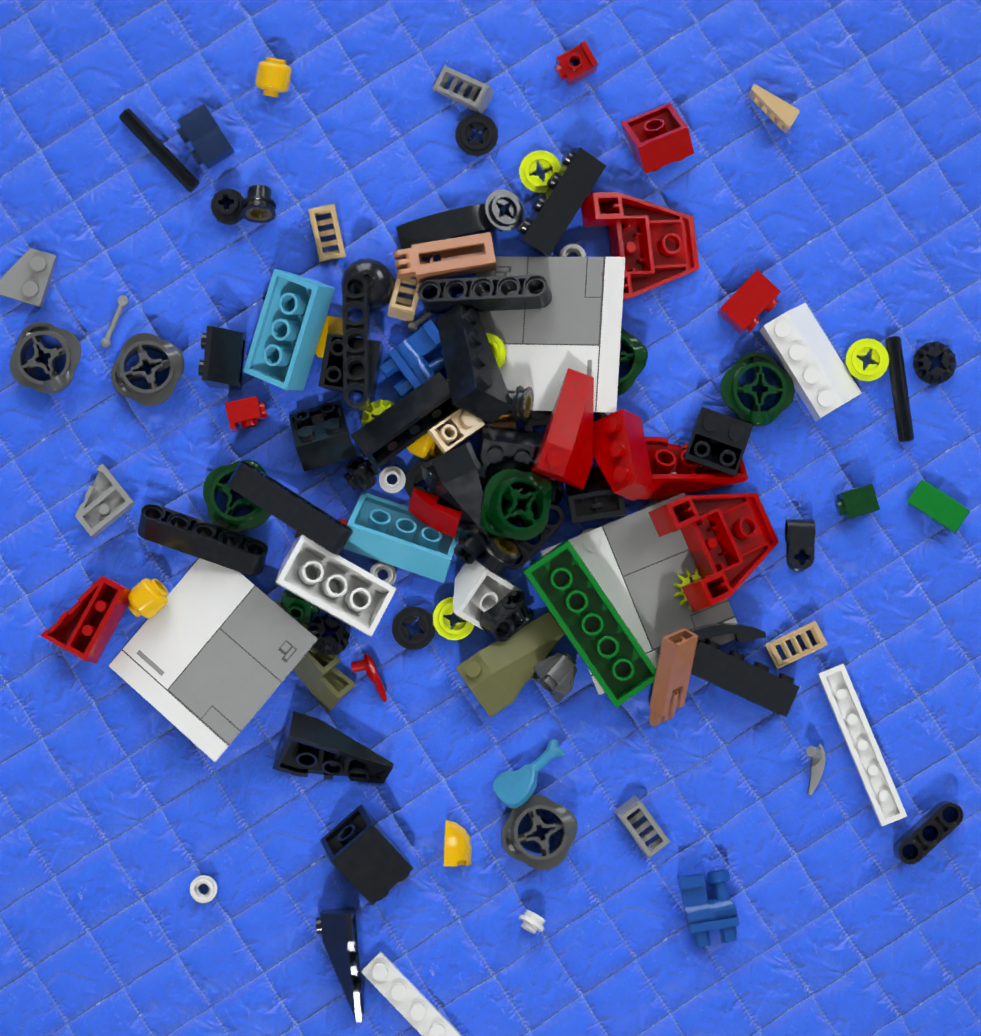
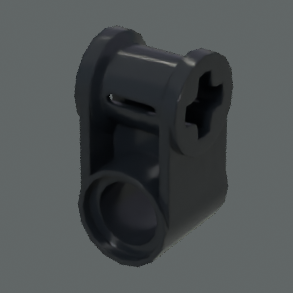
M786 519V562L793 571H804L814 562V520ZM799 552H801V557H806V561L801 563V565L799 560L794 558Z
M512 591L483 613L480 618V627L497 641L503 642L510 639L523 626L529 624L534 618V612L527 606L526 596L522 591Z

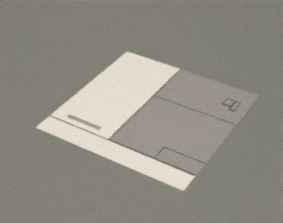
M495 257L497 270L475 273V278L541 275L546 279L552 293V300L545 308L477 312L485 333H490L500 338L507 350L506 363L500 368L507 390L515 391L518 386H523L524 389L531 387L534 394L532 411H553L567 369L570 368L594 377L593 412H616L625 257ZM542 289L536 290L533 294L540 293ZM510 291L507 295H512L515 291ZM489 292L483 293L480 297L486 296Z
M685 493L569 539L656 670L659 659L656 657L655 651L661 647L664 637L683 628L689 630L714 623H737L727 598L710 607L693 612L689 610L688 601L683 606L680 605V601L684 599L683 595L674 597V594L681 592V588H676L673 584H682L683 582L677 575H681L684 578L688 577L686 568L691 572V575H695L697 566L681 530L678 529L659 537L648 512L686 496ZM600 537H603V546L596 552H589L582 545V540L585 539V545L589 549H596L600 546ZM557 545L542 550V556L550 550H552L553 548H555ZM730 633L706 639L723 645L735 640V635ZM590 672L598 694H603L604 691Z
M199 558L168 594L167 605L153 618L147 619L110 663L109 667L216 762L314 645L317 638L240 572Z

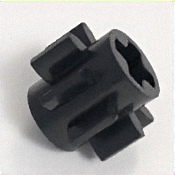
M358 457L347 464L346 470L348 473L344 474V477L353 490L359 488L365 491L375 485L377 481L375 475L379 474V471L374 468L368 459L364 460Z

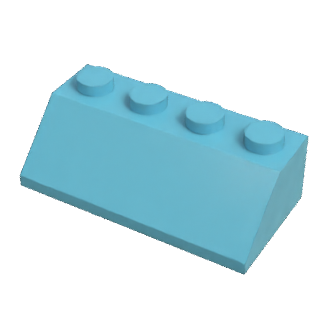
M274 269L243 372L285 390H304L335 288L307 277Z
M362 491L347 524L353 530V533L343 549L444 583L455 554L454 548L459 542V534L463 531L462 526L459 525L455 538L448 536L420 521L408 510L409 507Z

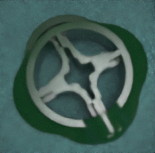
M622 327L620 346L625 352H620L619 365L629 362V367L626 375L618 379L617 396L630 389L635 379L645 368L648 359L646 346Z
M752 352L740 358L724 374L720 384L721 395L725 403L737 413L742 421L757 427L772 423L782 411L790 406L795 394L791 377L781 369L771 356L761 352ZM754 367V373H752L749 383L738 384L742 374ZM763 368L774 376L777 386L769 385L766 382L765 373H762ZM757 384L763 387V392H759L758 395L757 392H752V386H757ZM738 393H745L749 396L750 405H753L752 410H749L741 403ZM769 394H777L773 404L761 411L764 398Z
M242 460L266 474L262 466L256 461ZM240 461L214 469L207 476L203 486V496L212 524L237 533L259 527L271 516L270 513L245 497L243 500L238 499L235 502L233 495H239V493L232 490L226 482L229 481ZM219 491L228 498L227 509L224 513L217 506V494ZM240 509H253L252 512L245 516L233 517Z
M514 469L503 470L494 474L484 489L480 519L482 529L493 536L515 540H529L538 536L545 529L549 519L553 490L550 480L537 473L522 472ZM511 484H519L526 491L519 493L517 489L512 488ZM514 517L516 521L521 522L522 526H513L506 519Z

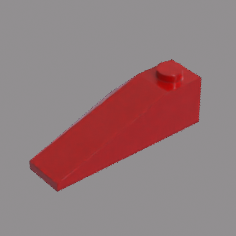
M570 368L567 369L531 470L582 490L586 484L593 461L594 377Z
M645 437L655 491L638 499H666L681 493L689 494L747 481L748 475L743 459L736 476H732L684 459L687 443L679 446L668 443L666 438Z

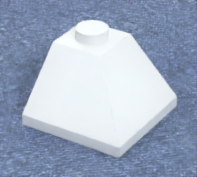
M475 560L472 564L465 563L455 577L453 613L482 629L480 627V618L485 611L496 605L508 593L522 590L501 575L490 572L478 560Z

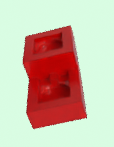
M414 488L408 510L429 527L455 538L462 512L438 504L440 496Z

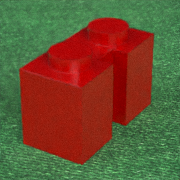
M757 269L724 303L717 313L740 335L745 329L751 332L761 321L758 316L764 310L769 313L779 303L776 297L781 291Z

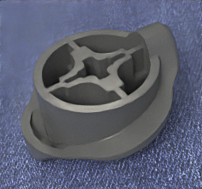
M45 322L33 323L27 326L18 338L17 346L10 359L11 374L19 384L25 387L33 388L44 394L59 393L66 389L73 379L74 371L81 358L80 342L68 330L60 329ZM52 336L62 346L50 349L42 341L41 337ZM34 342V356L26 362L27 348ZM43 352L51 355L48 359L49 364L41 362L40 359L44 357ZM66 354L65 367L58 375L57 361ZM41 367L46 374H49L51 379L47 381L40 380L33 376L29 370Z
M136 334L123 345L120 355L112 367L111 380L113 386L121 395L133 399L141 405H160L170 398L178 380L183 374V354L174 344L164 341L153 334ZM146 350L156 351L162 354L166 360L151 359L147 355ZM138 353L139 363L131 367L130 371L125 372L128 361ZM145 365H149L151 374H146L144 371ZM170 368L168 378L157 387V376L165 372L164 369ZM128 380H143L148 384L149 389L135 387Z
M532 795L523 806L511 810L510 816L501 832L502 847L512 858L522 861L534 869L549 870L555 868L565 859L576 837L577 819L566 807L551 801L547 797ZM536 809H542L551 813L557 822L551 824L543 823ZM528 813L530 817L528 818L530 823L529 829L518 835L519 823ZM537 825L539 828H551L541 835V840L539 837H527L537 830ZM560 830V838L557 845L552 851H549L548 840L550 835ZM534 841L542 855L535 856L528 853L520 843Z

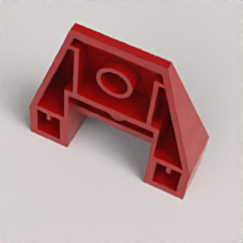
M619 192L591 193L581 205L583 227L608 226L611 257H625L623 302L699 269L693 216Z
M757 493L686 495L648 512L659 537L680 529L702 577L682 587L693 612L710 607L732 596L779 543Z

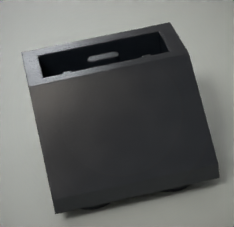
M207 326V332L202 333L201 349H205L204 360L199 361L198 375L202 376V380L209 387L242 389L246 336L244 333L214 326Z
M327 333L319 387L343 393V335ZM352 338L350 347L352 349L362 347L363 338ZM370 340L372 399H375L380 371L379 365L381 364L384 348L381 341ZM354 364L350 368V375L360 376L364 371V366L362 364ZM355 391L351 394L353 396L364 397V393L362 391Z
M340 400L327 402L321 406L301 410L289 415L295 447L304 472L356 456Z
M702 407L693 426L684 459L736 476L753 425Z
M599 466L591 467L583 490L564 483L571 525L626 516L624 497L612 491Z

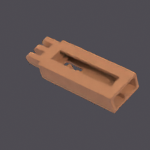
M491 232L413 244L411 248L393 252L394 259H397L395 267L400 269L396 272L399 279L416 277L417 282L497 270ZM439 255L441 259L438 262H434L433 258H430V261H422V258Z
M685 628L662 639L649 709H651L649 723L653 727L673 718L676 707L681 708L685 704L698 635Z

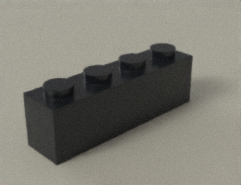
M581 147L574 148L573 150L569 149L561 160L562 168L558 173L555 172L546 184L549 187L544 196L540 195L532 206L534 212L529 219L525 218L518 228L520 234L517 239L541 256H550L607 166Z
M438 372L351 436L374 468L378 469L460 408L453 405L449 383Z
M705 639L704 643L697 641L691 670L692 675L774 713L787 717L800 688L793 684L794 678L783 673H779L778 677L768 673L770 667L756 661L754 665H751L744 661V655L730 650L729 654L719 650L720 644L709 639Z

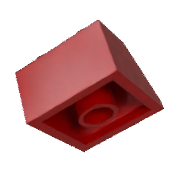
M670 103L621 122L635 159L645 174L657 171L665 165L681 161L687 156L695 154L688 126Z

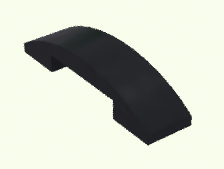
M485 203L436 213L396 227L401 249L411 248L413 244L462 237L479 232L480 234L499 229L490 227L491 222L488 218H484L486 212L483 205ZM499 208V217L503 216L502 209Z
M714 623L689 629V631L698 635V640L734 633L735 640L739 643L766 637V633L760 629L737 623ZM661 647L655 651L658 659Z

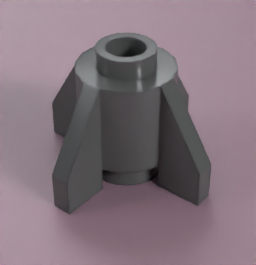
M556 653L554 656L541 660L533 668L535 672L531 680L539 682L544 689L550 692L554 701L559 703L573 688L577 672L575 665L577 663L567 653L563 655Z

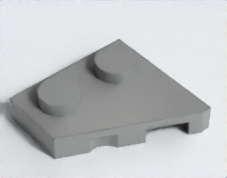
M30 248L0 279V296L42 308L58 257Z
M103 463L98 467L97 471L99 473L93 485L89 486L85 494V501L80 504L75 515L93 538L136 504Z

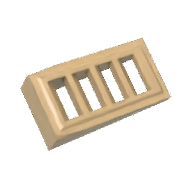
M753 84L748 96L787 134L800 112L799 109L760 86Z
M334 203L308 209L319 261L323 262L346 257ZM331 213L332 218L316 221L315 216ZM333 223L334 229L318 232V226ZM336 235L334 240L320 241V237ZM338 245L339 250L323 253L322 248Z
M396 278L387 315L392 318L413 322L419 302L417 291L423 282H417L416 279ZM401 283L416 287V290L401 286ZM398 294L412 297L413 300L398 297Z
M812 621L766 644L765 647L776 669H779L828 644L817 622ZM808 630L811 631L816 641L814 645L811 644L806 634ZM795 636H801L806 649H801ZM789 639L796 651L794 655L791 654L785 642ZM779 644L786 656L784 660L781 659L775 647Z

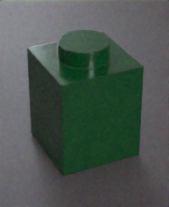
M872 484L842 492L837 495L838 500L835 501L837 513L839 516L843 515L844 521L880 510Z

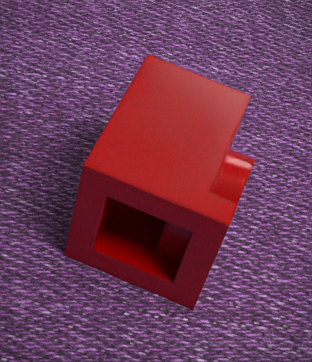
M583 41L577 47L558 56L554 68L561 81L565 79L568 86L596 72L598 63L587 43ZM574 59H577L580 62V64L578 66H572L570 62Z
M257 396L225 403L230 429L233 432L239 431V425H242L243 429L258 426V421L268 417L265 402H260Z

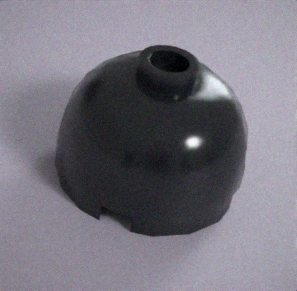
M371 258L359 259L350 264L343 274L341 287L343 286V281L349 275H361L366 280L370 290V313L385 308L391 300L394 289V278L389 268L380 261ZM361 283L352 284L349 288V293L359 294L363 290V285Z

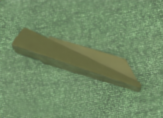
M276 601L275 603L284 610V606H281V602ZM298 622L305 629H308V625L305 622ZM312 646L293 668V671L327 712H330L356 684L336 668L341 661L337 655L323 654Z

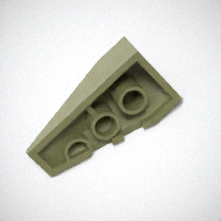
M548 612L523 626L510 639L503 642H494L455 668L487 714L492 718L516 700L519 696L518 693L527 681L529 682L534 676L535 670L533 668L550 655L565 634Z

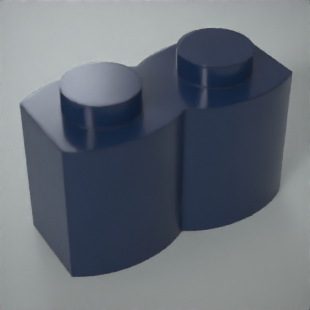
M205 104L177 120L181 126L177 131L185 144L190 141L195 148L191 151V154L199 166L204 163L207 169L235 153Z

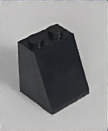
M362 804L320 840L331 863L372 905L377 900L385 898L389 890L398 882L404 881L414 869L406 855Z

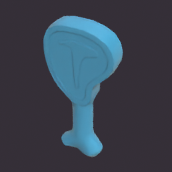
M549 740L547 749L531 764L524 765L517 771L500 773L495 778L493 790L498 799L507 807L517 809L523 806L535 791L538 772L552 759L565 756V751L559 748L558 740Z

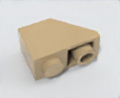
M459 409L427 432L441 451L446 453L471 437L485 424L480 418Z

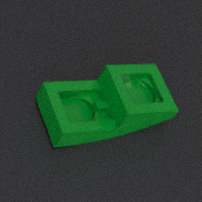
M924 480L920 481L907 500L908 505L929 516L933 522L954 534L957 533L970 513V510Z

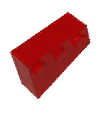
M620 409L593 422V456L612 491L632 501L654 492L655 488L641 417Z
M101 576L77 599L78 602L69 611L64 612L59 617V620L40 636L87 662L97 664L130 603L128 595L131 589L113 579Z

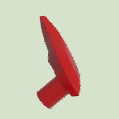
M366 653L364 660L351 662L353 673L366 670L367 676L374 684L378 695L383 702H386L385 690L373 658Z

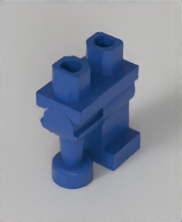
M431 319L421 329L390 350L388 357L379 365V369L387 379L398 371L404 377L403 380L393 386L401 399L445 367L442 349L440 350L441 356L430 363L425 359V357L441 347L439 330Z
M728 869L707 872L708 882L714 884L715 899L710 900L707 899L704 874L698 873L677 877L689 933H692L697 947L711 945L709 930L719 929L722 943L737 941L736 926H739L736 906L729 898L725 883L730 879Z

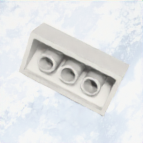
M806 303L785 312L760 329L761 335L783 370L791 377L794 388L815 421L862 394Z
M300 535L294 540L282 562L275 582L370 637L373 635L396 591V588L341 556L329 552L304 535Z

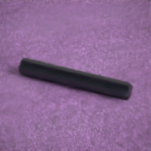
M127 108L120 114V120L188 192L194 191L199 186V181L131 109Z
M891 336L885 340L889 356L888 365L899 442H909L914 439L902 343L900 336Z

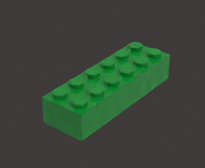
M569 540L563 541L522 569L532 587L615 708L654 682L656 668Z

